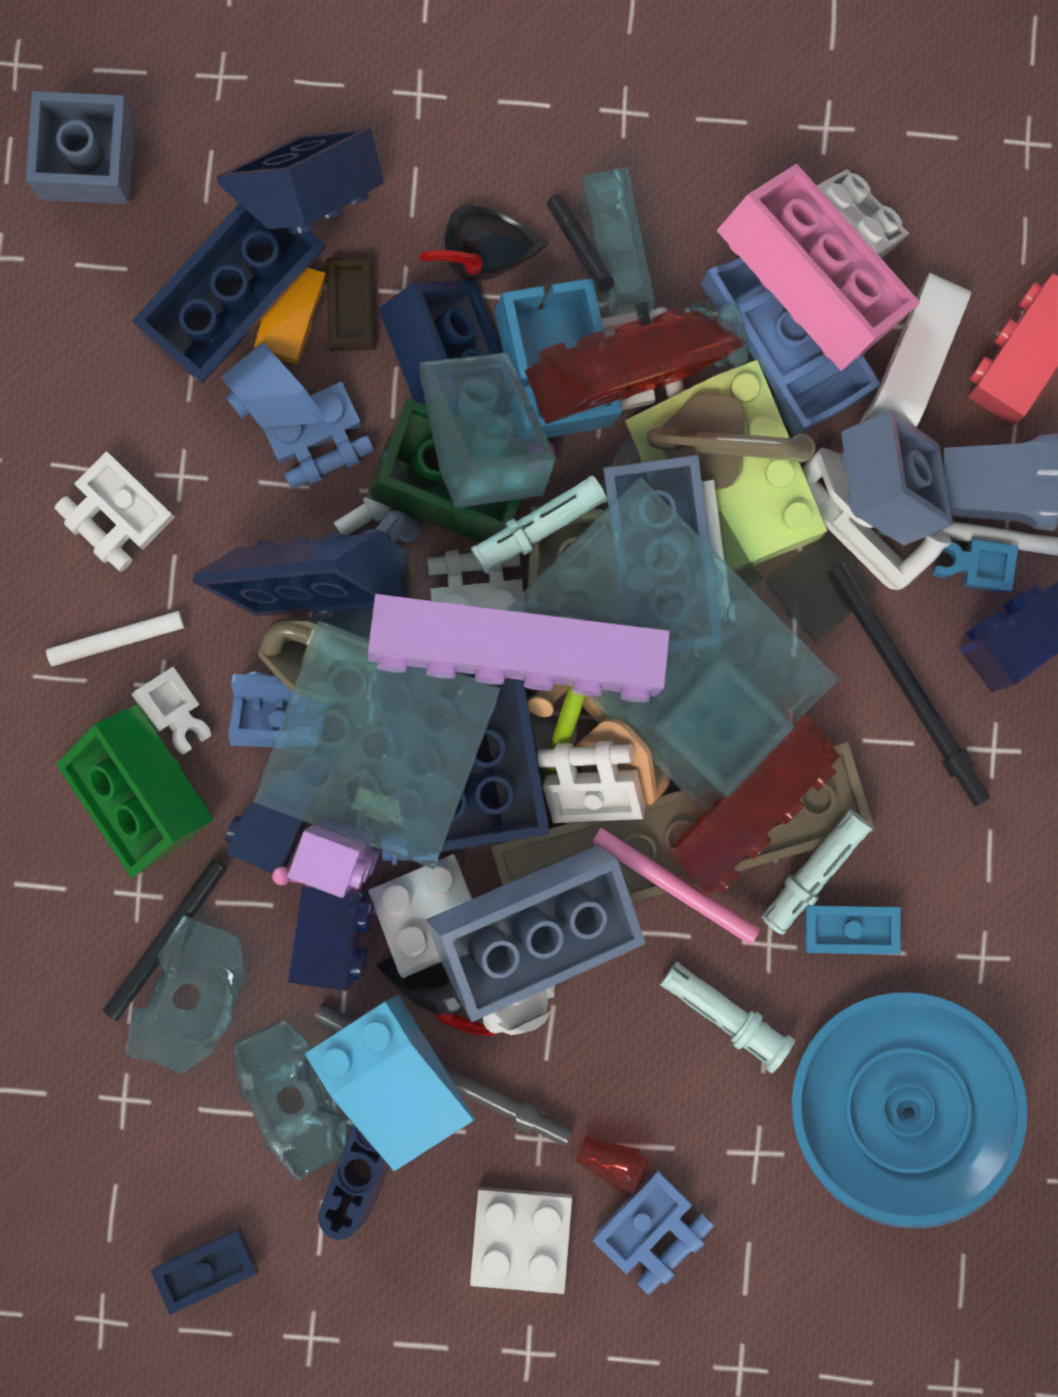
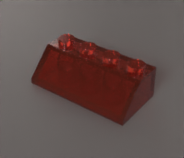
M672 309L652 318V324L643 326L641 320H635L615 329L616 335L605 338L603 331H598L577 341L578 346L567 349L564 342L547 347L538 353L540 360L526 369L525 373L545 424H549L694 377L744 347L740 337L699 310L679 315L677 309Z
M807 714L792 719L664 855L703 893L709 895L715 889L721 894L740 874L734 868L746 855L753 860L768 846L772 839L767 833L780 820L786 825L801 811L804 804L799 799L811 787L816 791L820 790L835 775L837 770L831 765L840 757Z

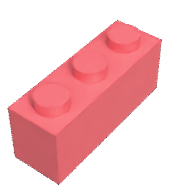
M1054 273L1042 285L1036 282L1031 285L1019 303V306L1025 309L1017 323L1011 319L1008 320L994 341L1000 348L991 360L985 356L969 378V380L975 383V386L967 397L1012 427L1027 414L1058 367V276Z

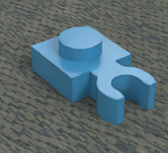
M972 539L968 542L967 551H963L958 544L951 541L950 546L944 547L942 551L951 556V566H935L932 568V574L939 578H949L956 573L964 574L962 587L1008 594L1013 590L1018 546Z

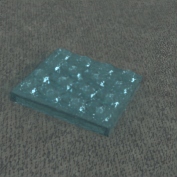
M320 620L315 628L253 802L434 869L501 687L494 684L477 682L475 677L461 672H456L455 678L448 679L426 675V668L407 666L406 672L401 673L377 669V662L368 661L370 638Z

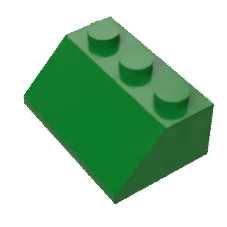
M138 704L95 723L56 764L131 879L193 839L214 820L207 810L204 800L197 795L182 772L178 761L172 757Z

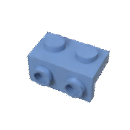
M262 672L232 675L231 686L234 699L228 735L230 746L321 749L324 747L328 703L292 692L277 676H269Z

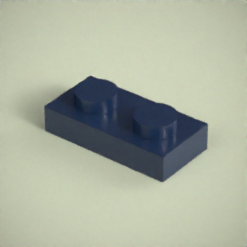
M241 1227L165 1261L151 1270L169 1315L253 1277L259 1272Z

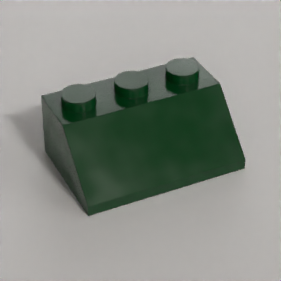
M406 398L380 455L366 498L481 543L505 529V523L515 517L536 450Z

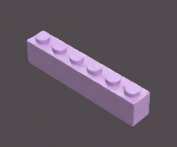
M375 594L368 661L377 662V669L388 672H406V667L412 666L426 668V675L437 678H455L456 672L475 674V681L486 684H504V679L509 678L524 680L523 686L534 690H552L553 684L573 686L572 693L583 696H601L602 690L621 692L620 698L626 701L649 702L650 696H657L664 689L670 631Z

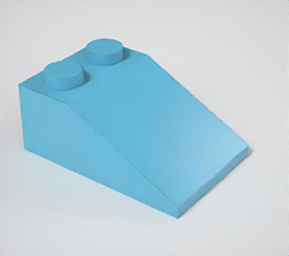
M399 995L383 1002L305 1053V1056L331 1098L393 1171H396L476 1119Z

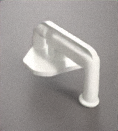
M822 447L803 467V473L825 526L888 588L898 590L908 586L934 562L944 547L950 546V537L944 532L938 531L926 536L921 545L903 561L871 529L873 526L855 517L851 512L847 502V495L850 492L848 476L841 461V454ZM822 476L827 489L818 482Z

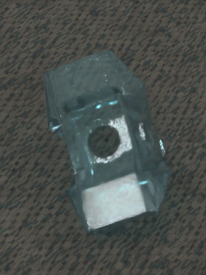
M183 916L157 954L163 972L147 1007L134 1008L125 1050L130 1057L142 1058L170 1068L181 1075L214 1052L223 1032L229 1029L233 1019V1006L245 980L241 937ZM184 984L194 985L200 992L199 1002L190 1010H180L173 1004L175 990Z
M283 1020L261 1033L234 1044L233 1052L239 1093L250 1104L263 1132V1145L295 1180H299L306 1174L336 1159H340L348 1139L347 1117L336 1113L329 1097L324 1095L325 1089L321 1081L317 1079L318 1075L305 1056V1053L313 1049L314 1045L287 1020ZM285 1087L298 1088L303 1097V1108L295 1114H287L278 1106L277 1096Z

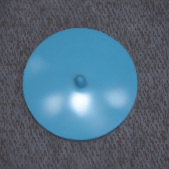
M904 992L878 995L853 1004L838 1013L820 1029L808 1045L801 1058L793 1085L792 1117L794 1129L801 1151L815 1177L836 1200L862 1217L892 1227H937L955 1222L980 1209L1000 1191L1011 1176L1019 1160L1027 1129L1028 1111L1023 1080L1018 1066L1004 1042L991 1027L969 1010L954 1002L927 994Z

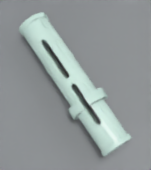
M591 475L588 479L550 500L520 520L516 521L512 518L507 521L505 529L470 549L485 574H488L492 569L522 552L523 555H526L533 551L532 545L568 525L598 505L607 502V497L597 479Z
M849 809L803 867L795 875L790 874L784 881L786 886L760 915L763 921L774 931L784 935L808 904L813 906L819 899L817 894L825 883L846 861L857 845L872 831L873 827L861 815Z

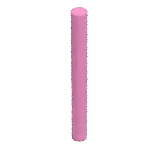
M603 828L599 829L591 843L593 845H599L615 856L618 861L749 945L753 943L759 934L760 929Z

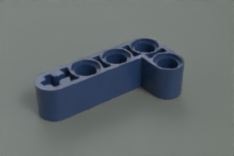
M354 1124L318 1214L319 1226L324 1234L336 1240L349 1238L366 1223L390 1167ZM354 1159H362L368 1163L372 1173L371 1179H364L356 1174L353 1166ZM351 1195H355L356 1197L350 1202L346 1215L350 1218L347 1221L342 1218L343 1209L340 1206Z

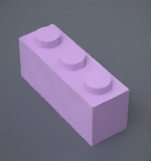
M325 817L304 830L287 878L343 898L351 889H359L362 882L365 883L368 876H372L381 850L374 848L378 836Z

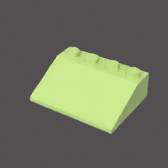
M758 360L716 375L625 420L641 462L668 458L662 449L654 448L648 444L647 433L654 427H662L691 398L700 393L730 395L737 398L746 410L745 434L789 438ZM743 456L742 473L737 482L725 489H715L726 576L818 541L827 532L801 465L793 459L779 460Z

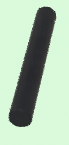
M553 195L547 201L549 211L597 289L601 292L610 290L614 285L612 275L561 195Z

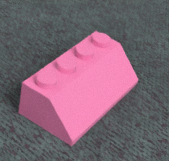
M798 164L793 165L747 194L717 230L728 243L730 249L740 256L756 274L761 284L771 291L787 309L793 320L803 327L818 344L824 355L832 360L841 371L863 355L920 304V301Z

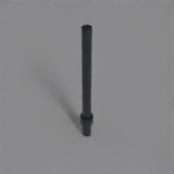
M844 562L828 570V574L944 757L941 763L949 776L957 778L974 807L987 801L990 795L971 767L975 764L965 747L959 748Z

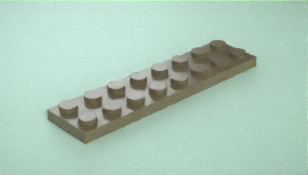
M845 742L661 796L652 805H646L643 819L572 822L551 828L549 834L510 840L493 845L491 849L502 886L595 846L591 842L599 829L603 828L690 885H694L817 849L829 833L839 824V821L849 809H852L870 823L873 827L871 832H875V828L849 743ZM618 861L632 903L667 893L656 884Z

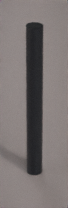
M215 858L210 861L103 1009L107 1016L116 1021L120 1019L228 870L223 863Z

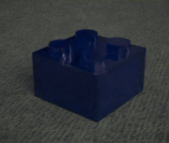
M1057 582L1044 589H1041L1037 583L1026 591H1021L1002 605L1006 614L1002 615L998 611L991 617H986L965 633L970 640L958 649L991 692L1016 685L1058 654Z
M309 885L302 886L288 983L346 991L355 984V980L359 981L360 977H364L368 949L360 948L362 932L366 933L367 930H371L374 916V902H367L368 891L351 889L341 898Z

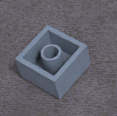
M32 91L25 181L40 200L130 204L136 117L125 96Z
M890 409L841 432L844 452L841 454V461L847 472L850 490L847 495V502L855 517L862 519L881 533L888 535L904 546L953 525L940 446L936 441Z

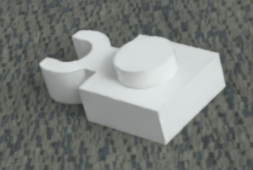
M174 667L131 694L157 733L167 726L170 727L173 732V746L180 754L184 755L192 749L185 738L186 731L196 733L201 742L211 736L210 729L206 723L193 718L189 713L199 703Z

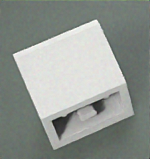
M848 169L817 185L881 259L890 253L909 234L902 226V220L893 209L883 206L870 193L871 189L868 183L859 175L851 173Z

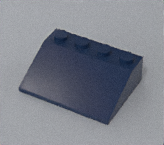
M407 666L406 672L401 673L376 670L409 857L549 834L550 821L543 789L541 768L538 764V750L532 715L528 705L527 688L523 686L524 680L505 678L504 684H486L475 681V674L456 672L455 678L448 679L426 675V668Z

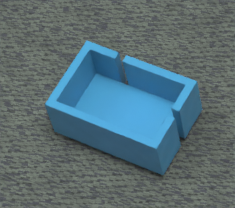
M592 279L553 284L543 301L544 309L540 310L537 309L545 296L543 286L502 293L494 312L512 394L520 393L515 401V407L522 439L524 441H534L611 427L622 414V409Z

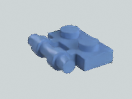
M342 381L310 396L325 416L319 423L263 428L280 464L295 457L299 461V467L284 473L292 490L306 483H309L310 486L323 481L321 476L344 465L349 469L360 463L359 458L375 452L367 435L351 443L346 433L361 427L362 424ZM334 439L338 449L313 460L309 451Z
M656 1169L592 1236V1241L626 1275L640 1261L647 1270L636 1282L644 1292L650 1295L661 1282L666 1285L676 1275L673 1270L691 1251L696 1253L705 1244L703 1238L715 1225L702 1212L690 1225L686 1224L681 1217L692 1206L691 1201ZM670 1230L677 1239L659 1256L651 1248Z

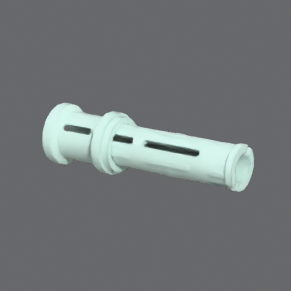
M678 961L673 964L665 975V979L661 981L660 986L679 997L691 1008L731 1036L730 1041L733 1042L735 1048L738 1050L745 1048L766 1064L765 1069L771 1074L781 1065L795 1043V1039L790 1035L783 1037L762 1021L763 1016L757 1011L755 1013L753 1011L747 1013L705 981L691 973Z

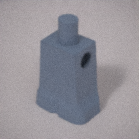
M1058 433L1039 435L1025 443L944 448L943 469L952 517L1018 521L1028 524L1034 529L1055 531L1058 522Z

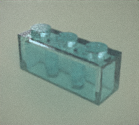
M628 168L583 175L581 199L590 242L614 279L613 287L606 292H601L605 316L611 317L636 311L638 318L647 317L649 312L653 310L655 298Z

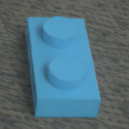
M808 905L804 909V952L901 954V907Z

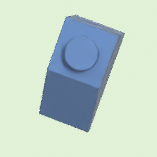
M264 342L220 376L232 391L225 396L230 405L242 419L250 414L261 428L315 424L325 418L305 388Z

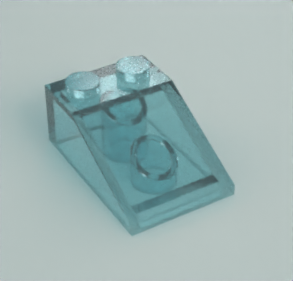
M499 353L421 362L419 371L439 468L455 508L542 496L556 457L509 354Z

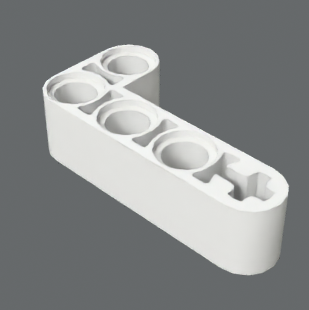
M932 273L927 275L916 297L920 304L909 313L881 380V386L867 407L860 423L890 409L911 425L917 427L972 291Z

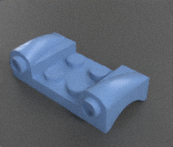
M741 258L723 265L714 266L706 272L700 283L723 322L730 319L754 360H758L766 380L775 393L773 399L779 414L793 437L806 433L870 397L881 386L873 369L863 355L841 371L832 360L824 355L821 348L803 327L793 320L787 309L771 291L761 284L756 274Z

